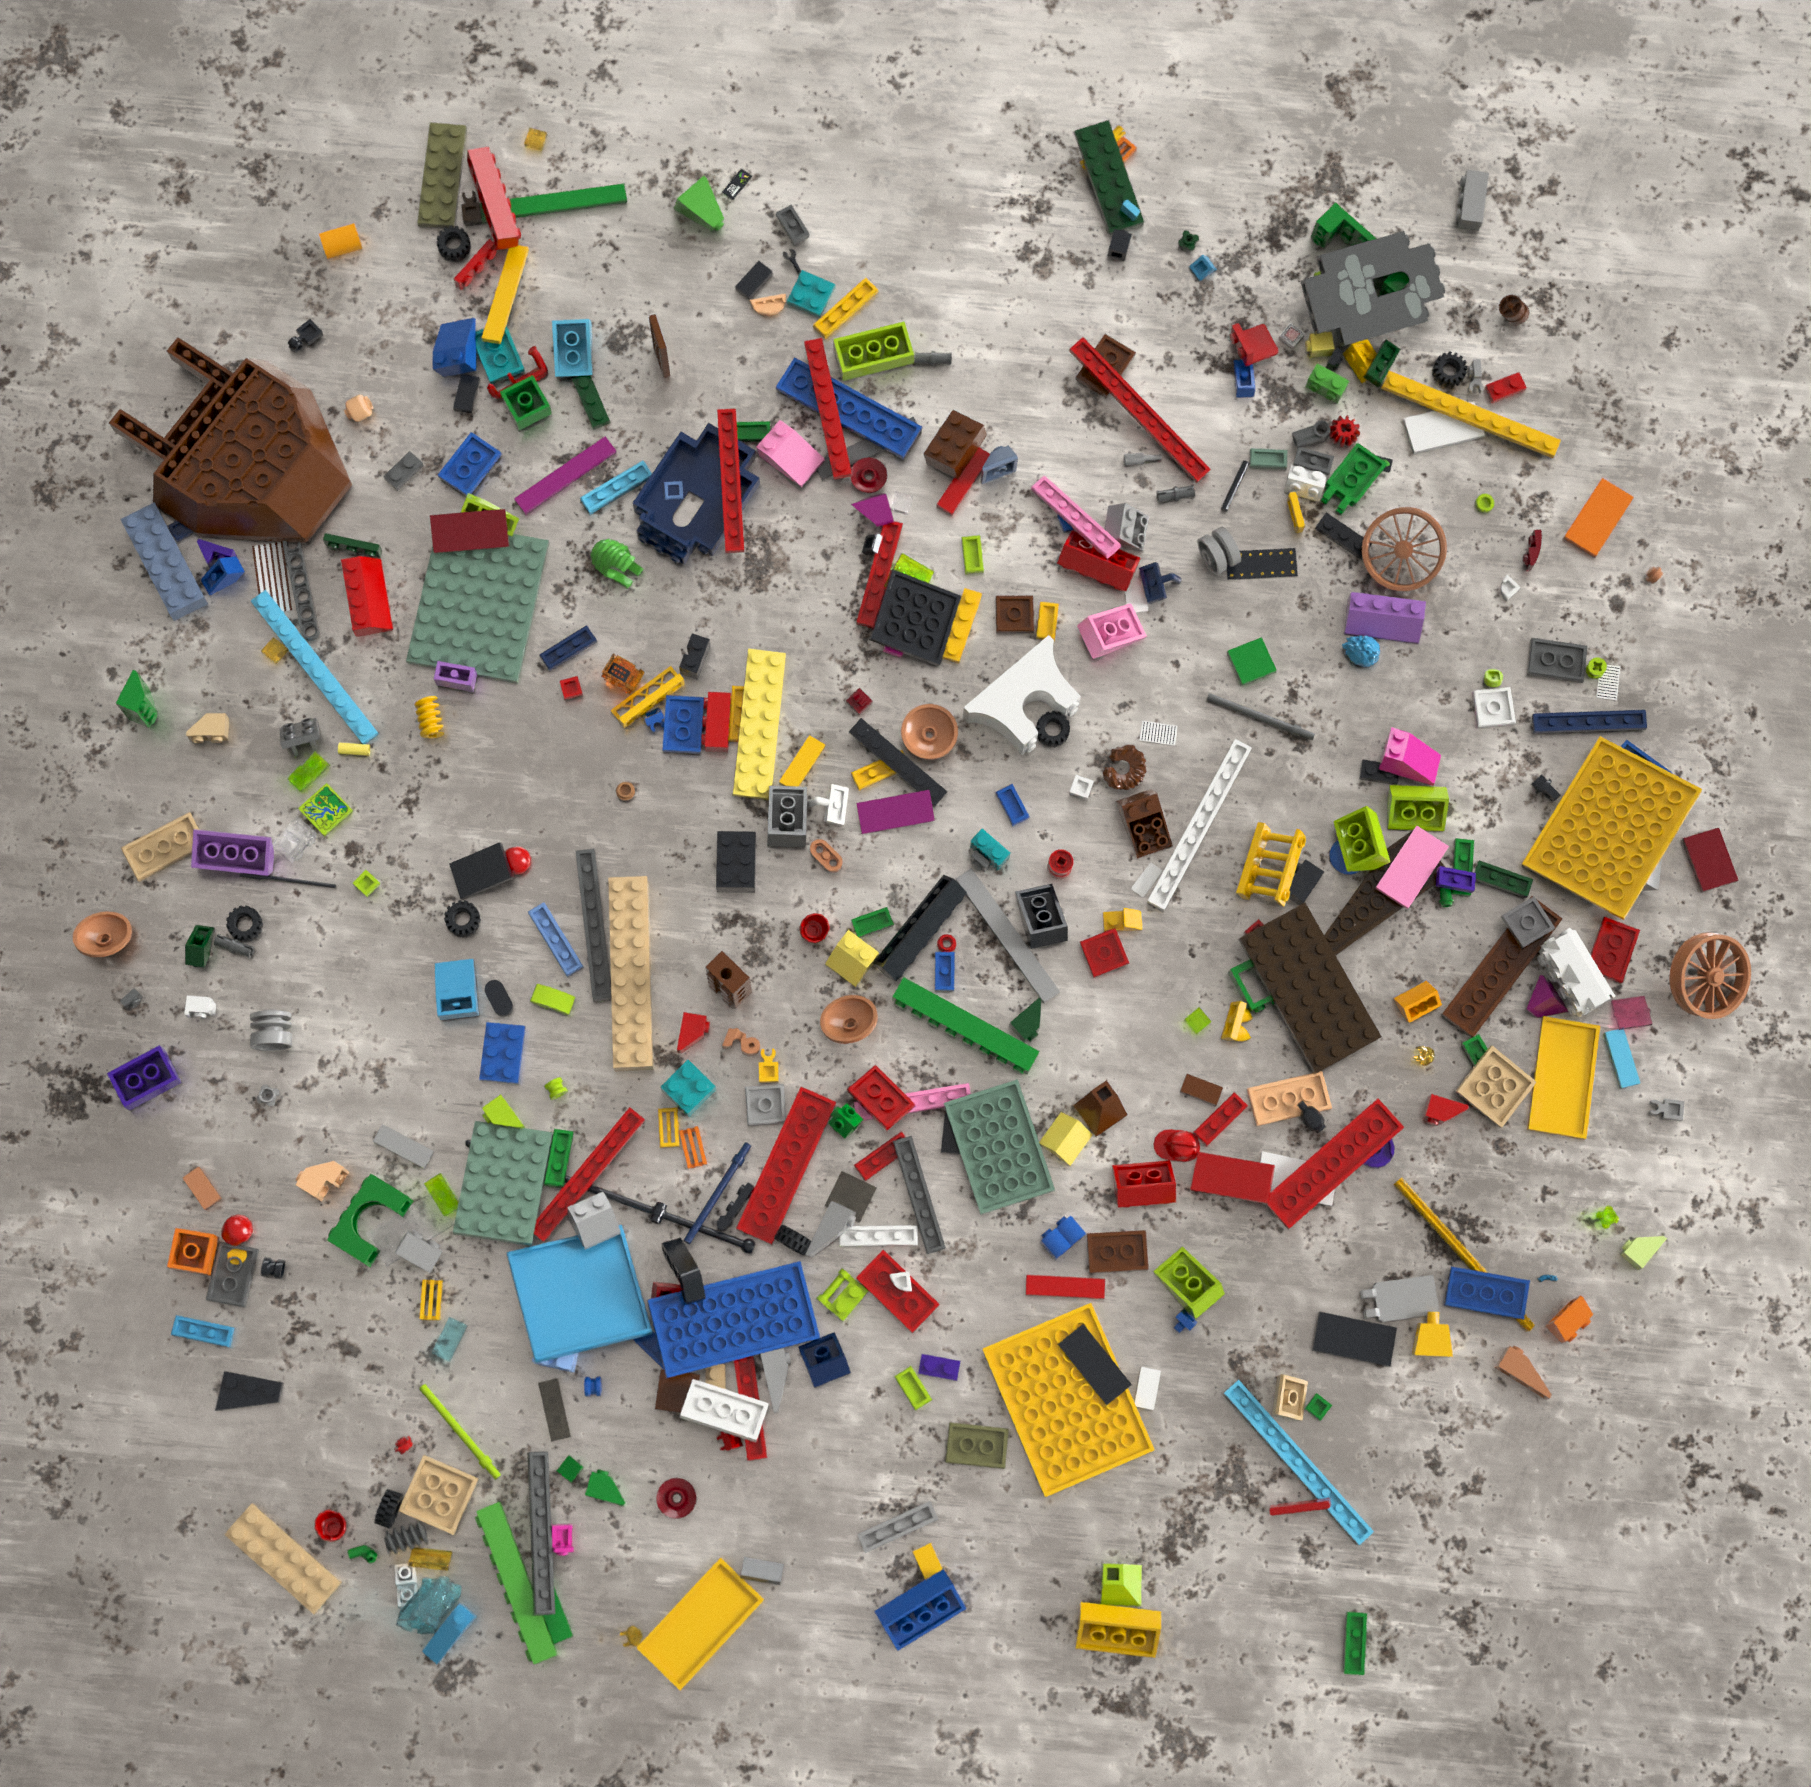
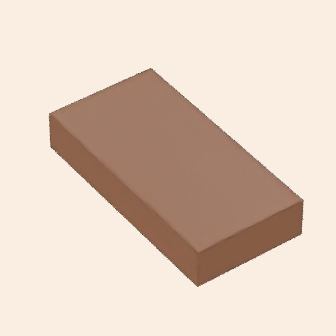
M199 1166L183 1177V1180L204 1210H207L222 1199Z

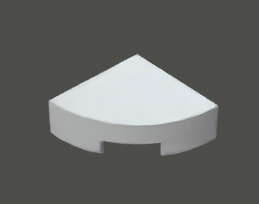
M1506 575L1501 583V594L1507 602L1521 587Z
M909 1271L890 1274V1279L895 1287L905 1292H912Z

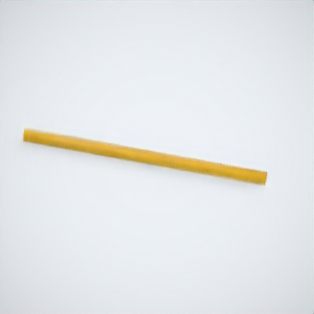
M1400 1178L1394 1184L1396 1185L1395 1187H1398L1399 1191L1401 1190L1402 1195L1404 1194L1405 1198H1408L1409 1202L1411 1201L1412 1206L1414 1205L1419 1213L1421 1212L1420 1215L1424 1216L1425 1220H1428L1427 1222L1431 1224L1430 1226L1432 1228L1435 1227L1434 1229L1438 1231L1437 1233L1441 1235L1440 1237L1443 1236L1445 1238L1444 1241L1448 1242L1447 1244L1451 1246L1450 1248L1453 1247L1452 1250L1456 1251L1457 1255H1460V1259L1463 1258L1462 1261L1466 1262L1471 1270L1486 1272L1478 1260L1476 1261L1472 1257L1473 1255L1469 1253L1468 1249L1466 1250V1247L1462 1246L1463 1244L1459 1242L1458 1238L1455 1239L1456 1236L1452 1235L1453 1233L1447 1229L1448 1227L1442 1224L1443 1222L1437 1218L1438 1216L1434 1215L1433 1211H1430L1431 1209L1427 1207L1428 1205L1424 1204L1423 1200H1420L1421 1198L1417 1196L1418 1194L1414 1193L1413 1189H1410L1411 1187L1407 1185L1408 1183L1404 1182L1403 1178ZM1527 1314L1524 1316V1320L1519 1319L1518 1321L1520 1322L1519 1324L1522 1323L1521 1326L1523 1328L1526 1327V1332L1532 1330L1535 1326Z

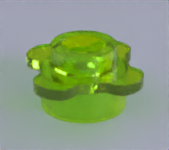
M1606 1206L1605 1210L1596 1213V1218L1601 1221L1604 1229H1608L1611 1224L1619 1222V1217L1611 1206Z

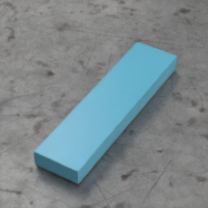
M643 460L580 497V500L591 515L645 483L652 472Z

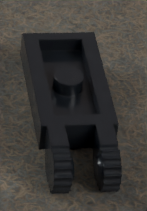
M747 1182L746 1185H741L736 1193L739 1196L735 1202L731 1201L726 1208L727 1214L720 1216L719 1221L716 1223L719 1230L725 1231L730 1227L754 1190L752 1184Z

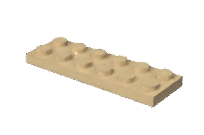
M253 1503L250 1504L224 1534L313 1614L317 1613L342 1584L339 1579Z

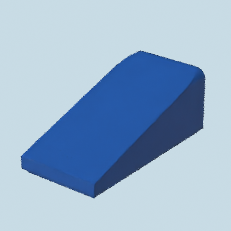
M1234 360L1236 397H1254L1256 388L1253 364L1245 366L1243 360Z

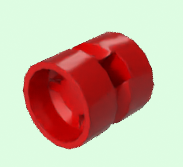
M1064 849L1054 851L1048 860V873L1055 879H1064L1069 876L1073 867L1074 859L1072 855Z

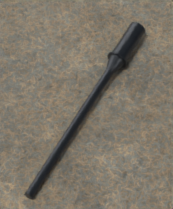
M239 874V877L257 879L258 881L271 879L336 888V884L270 875Z

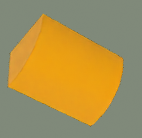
M354 223L319 233L327 259L363 249Z
M1427 981L1393 998L1400 1013L1408 1023L1442 1006L1438 991Z

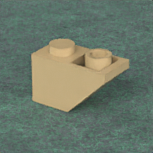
M206 713L186 732V736L193 743H203V741L222 743L223 741H228L229 718L225 713Z

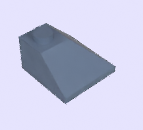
M1009 445L1005 447L999 446L990 453L982 468V484L1016 472L1018 457Z

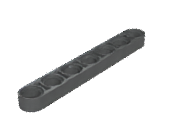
M282 540L300 630L306 640L313 641L319 637L320 631L302 544L299 541L295 548L290 549L288 548V542ZM295 557L301 559L298 566L291 565V561ZM297 575L304 576L302 583H295ZM302 592L308 593V598L305 601L298 599L299 594ZM304 610H311L312 614L309 618L305 619L302 617ZM309 627L315 628V633L312 636L305 634L306 629Z

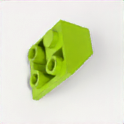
M1101 1564L1100 1604L1141 1606L1142 1565Z

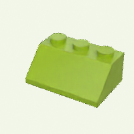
M1389 785L1387 828L1413 830L1418 826L1424 831H1445L1449 804L1447 788Z
M1364 806L1333 821L1348 872L1375 870L1390 863L1375 811L1368 806Z

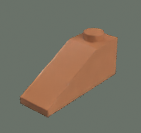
M1517 1346L1507 1347L1495 1368L1543 1399H1550L1552 1396L1529 1358L1523 1354L1524 1351Z

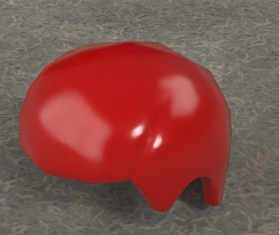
M520 846L510 847L505 851L512 875L525 873L531 864L529 852Z
M817 913L807 915L799 926L801 937L806 942L814 944L824 940L830 930L827 918Z
M244 1215L230 1216L222 1226V1238L227 1244L233 1246L247 1242L253 1233V1224Z
M328 1509L319 1513L315 1519V1531L324 1541L335 1542L341 1539L346 1532V1521L339 1512Z

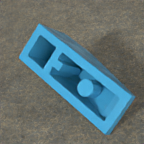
M459 1603L422 1652L438 1665L478 1616L463 1603Z

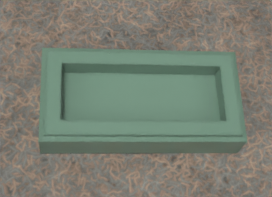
M1250 448L1249 468L1286 470L1287 450Z

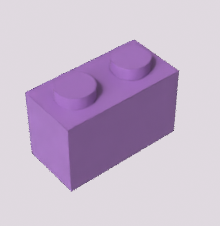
M437 661L434 681L437 686L474 692L477 672L474 667Z

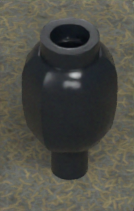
M1303 1100L1297 1104L1301 1110V1119L1310 1131H1315L1318 1134L1326 1128L1324 1117L1315 1107L1307 1106Z

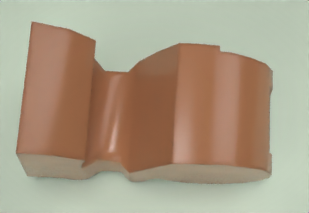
M738 1028L728 1029L722 1049L732 1048L733 1042L739 1041L742 1054L746 1056L758 1054L760 1051L758 1039L754 1037L746 1038V1034Z

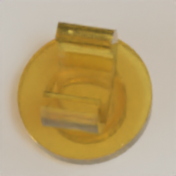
M1425 1046L1416 1047V1050L1420 1051V1055L1414 1056L1416 1061H1419L1423 1066L1433 1062L1435 1055L1432 1048Z
M630 1626L626 1631L620 1633V1636L626 1635L628 1642L623 1644L624 1647L630 1645L638 1646L641 1643V1631L635 1626Z

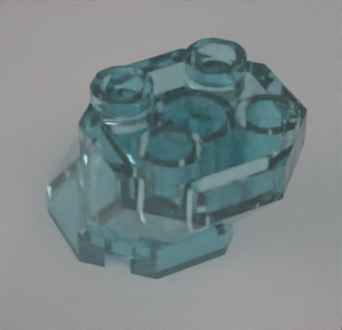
M439 1576L438 1579L423 1577L420 1589L399 1612L396 1625L410 1632L414 1628L418 1629L417 1633L435 1634L438 1624L458 1602L462 1586L450 1582V1579L444 1576Z

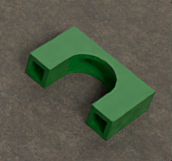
M370 1173L363 1180L359 1192L351 1198V1204L347 1210H344L340 1215L337 1225L330 1230L327 1241L368 1267L372 1266L381 1250L362 1239L359 1235L358 1220L361 1214L371 1206L381 1205L404 1217L414 1201L409 1196Z

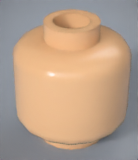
M359 394L345 403L346 409L344 412L349 420L353 419L355 422H360L372 414L373 405L367 396Z

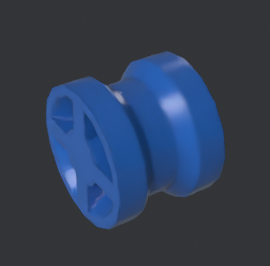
M597 1376L594 1379L585 1377V1397L594 1394L601 1396V1376Z

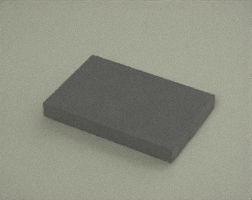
M1531 638L1527 675L1583 683L1588 646Z
M219 1241L206 1300L246 1308L259 1249L241 1245L233 1246ZM232 1249L247 1251V1258L242 1263L241 1259L235 1256L228 1259L227 1253ZM232 1259H238L240 1264L235 1265L232 1264L230 1261Z

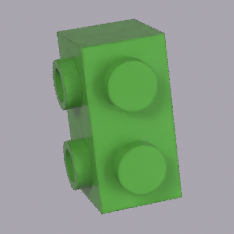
M1317 363L1305 387L1338 404L1347 389L1349 380Z

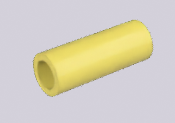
M339 742L338 754L369 756L370 745Z

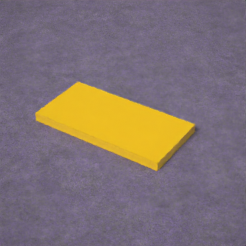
M1547 1016L1541 1018L1534 1080L1537 1083L1532 1088L1527 1130L1582 1140L1587 1138L1600 1034L1599 1025Z
M720 1557L639 1644L637 1649L668 1680L681 1690L764 1599Z

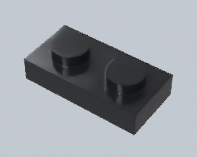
M1364 759L1361 761L1359 779L1391 785L1398 784L1399 775L1380 770V762Z

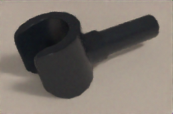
M789 249L791 257L788 256L787 252H783V257L791 261L799 274L801 269L795 259L796 251Z

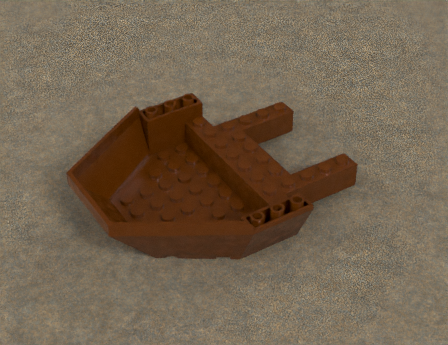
M177 337L168 348V355L172 361L206 382V386L165 437H162L122 409H119L109 422L114 432L161 462V465L153 473V503L156 504L158 509L202 538L279 542L283 540L307 543L352 486L311 389L266 360L245 358L236 371L232 373Z

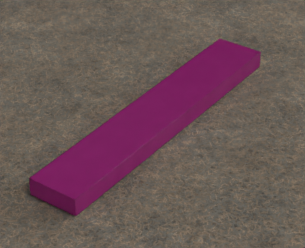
M606 436L515 497V502L525 515L617 453L616 449Z

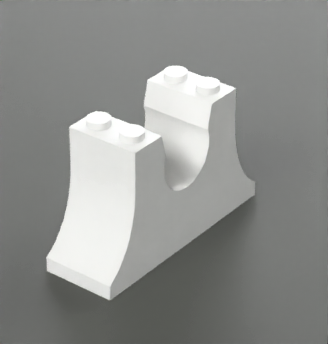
M1048 635L964 707L963 719L967 723H979L995 729L1007 738L1023 755L1025 752H1031L1036 747L1035 743L1038 736V731L1033 722L1023 712V708L1028 703L1041 701L1048 704L1055 713L1061 712V715L1066 717L1068 715L1070 717L1078 711L1077 707L1080 705L1081 696L1064 679L1055 663L1053 656L1054 640Z

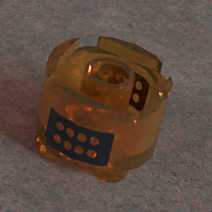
M613 653L602 670L601 677L613 686L617 683V686L623 692L630 695L636 689L645 672L642 669H636V665Z

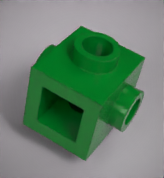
M845 1104L842 1108L838 1106L830 1114L832 1118L828 1124L846 1139L864 1119L848 1104Z

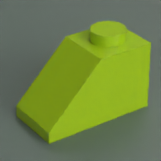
M501 1094L482 1107L485 1112L482 1116L488 1124L492 1122L498 1126L518 1129L525 1128Z

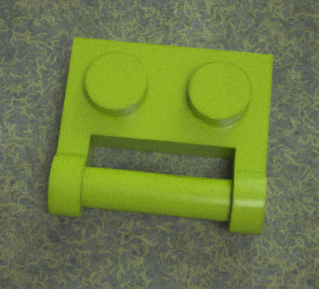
M841 1268L835 1280L816 1299L840 1320L844 1321L869 1291ZM844 1280L849 1282L836 1300L830 1303L828 1299Z

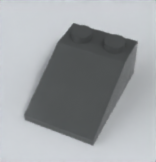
M769 785L767 846L805 847L807 787Z

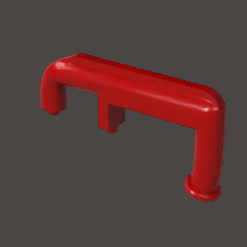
M532 346L528 350V355L533 357L537 368L514 380L511 373H507L511 384L497 391L494 384H488L487 390L493 398L502 399L500 391L532 375L536 381L547 376L548 368L536 346Z

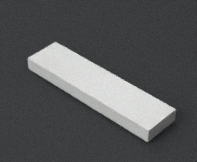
M918 1225L852 1226L839 1236V1247L918 1246Z

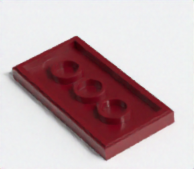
M506 509L430 515L433 553L509 547Z

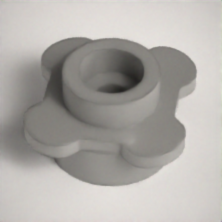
M262 1085L257 1101L272 1107L275 1105V1099L279 1095V1090L277 1088L272 1089L268 1085Z

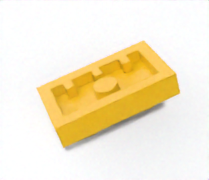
M1368 339L1351 344L1343 353V356L1360 382H1366L1367 380L1363 377L1377 354Z

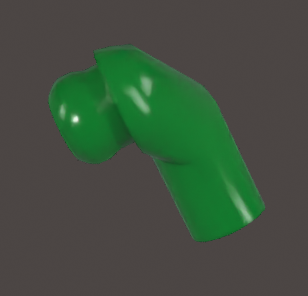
M367 1545L347 1550L350 1560L361 1556L371 1564L377 1559L376 1551Z

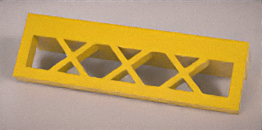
M670 666L611 709V713L625 729L666 699V695H671L685 685L684 678L680 673L677 674L672 666ZM671 672L674 677L667 683H663L664 677ZM651 686H660L655 692L648 694ZM636 697H645L636 706L633 705ZM621 708H630L621 717L617 713Z

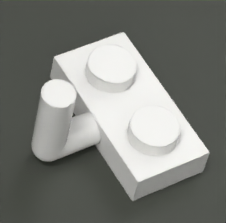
M834 784L828 785L827 799L822 797L807 800V807L815 805L826 806L824 822L842 826L845 821L849 788Z

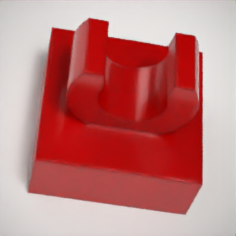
M722 1431L720 1432L721 1435L716 1438L717 1440H723L724 1446L720 1447V1450L729 1451L743 1446L740 1437Z

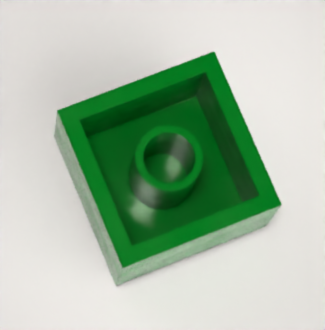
M533 375L500 391L502 401L518 430L552 414L550 405Z

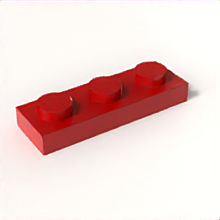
M488 239L454 277L457 288L462 290L464 287L469 286L476 273H480L483 270L484 264L494 258L497 250L492 240Z

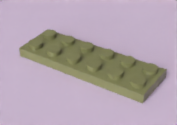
M430 122L417 221L418 226L447 227L449 229V226L452 225L455 228L467 131L466 125Z

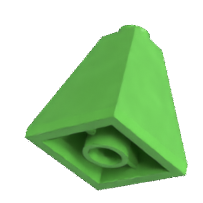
M705 176L700 178L677 198L674 209L710 231L715 229L717 232L725 225L723 223V214Z

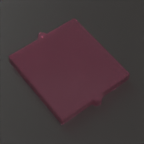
M1645 996L1611 1001L1614 1011L1613 1017L1616 1018L1619 1030L1651 1026L1653 1024L1649 1013L1650 1008L1647 1006Z

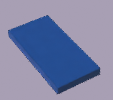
M1451 1266L1445 1306L1524 1320L1530 1280Z

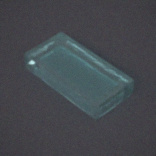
M449 1317L432 1354L450 1362L468 1325Z

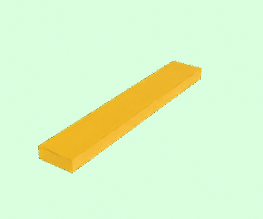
M518 245V247L509 248L482 335V341L501 344L529 252L526 246Z

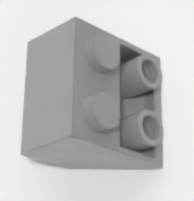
M1126 503L1109 505L1104 530L1121 544L1122 549L1141 552L1144 550L1149 516Z

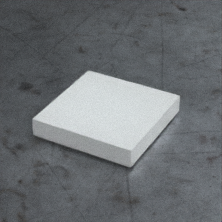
M1510 687L1475 690L1472 692L1477 729L1516 724Z

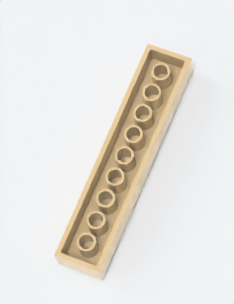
M647 876L608 878L613 1068L615 1072L654 1070Z

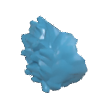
M1354 636L1346 638L1348 642L1342 644V647L1347 650L1346 654L1356 665L1370 667L1378 662L1380 646L1372 637Z

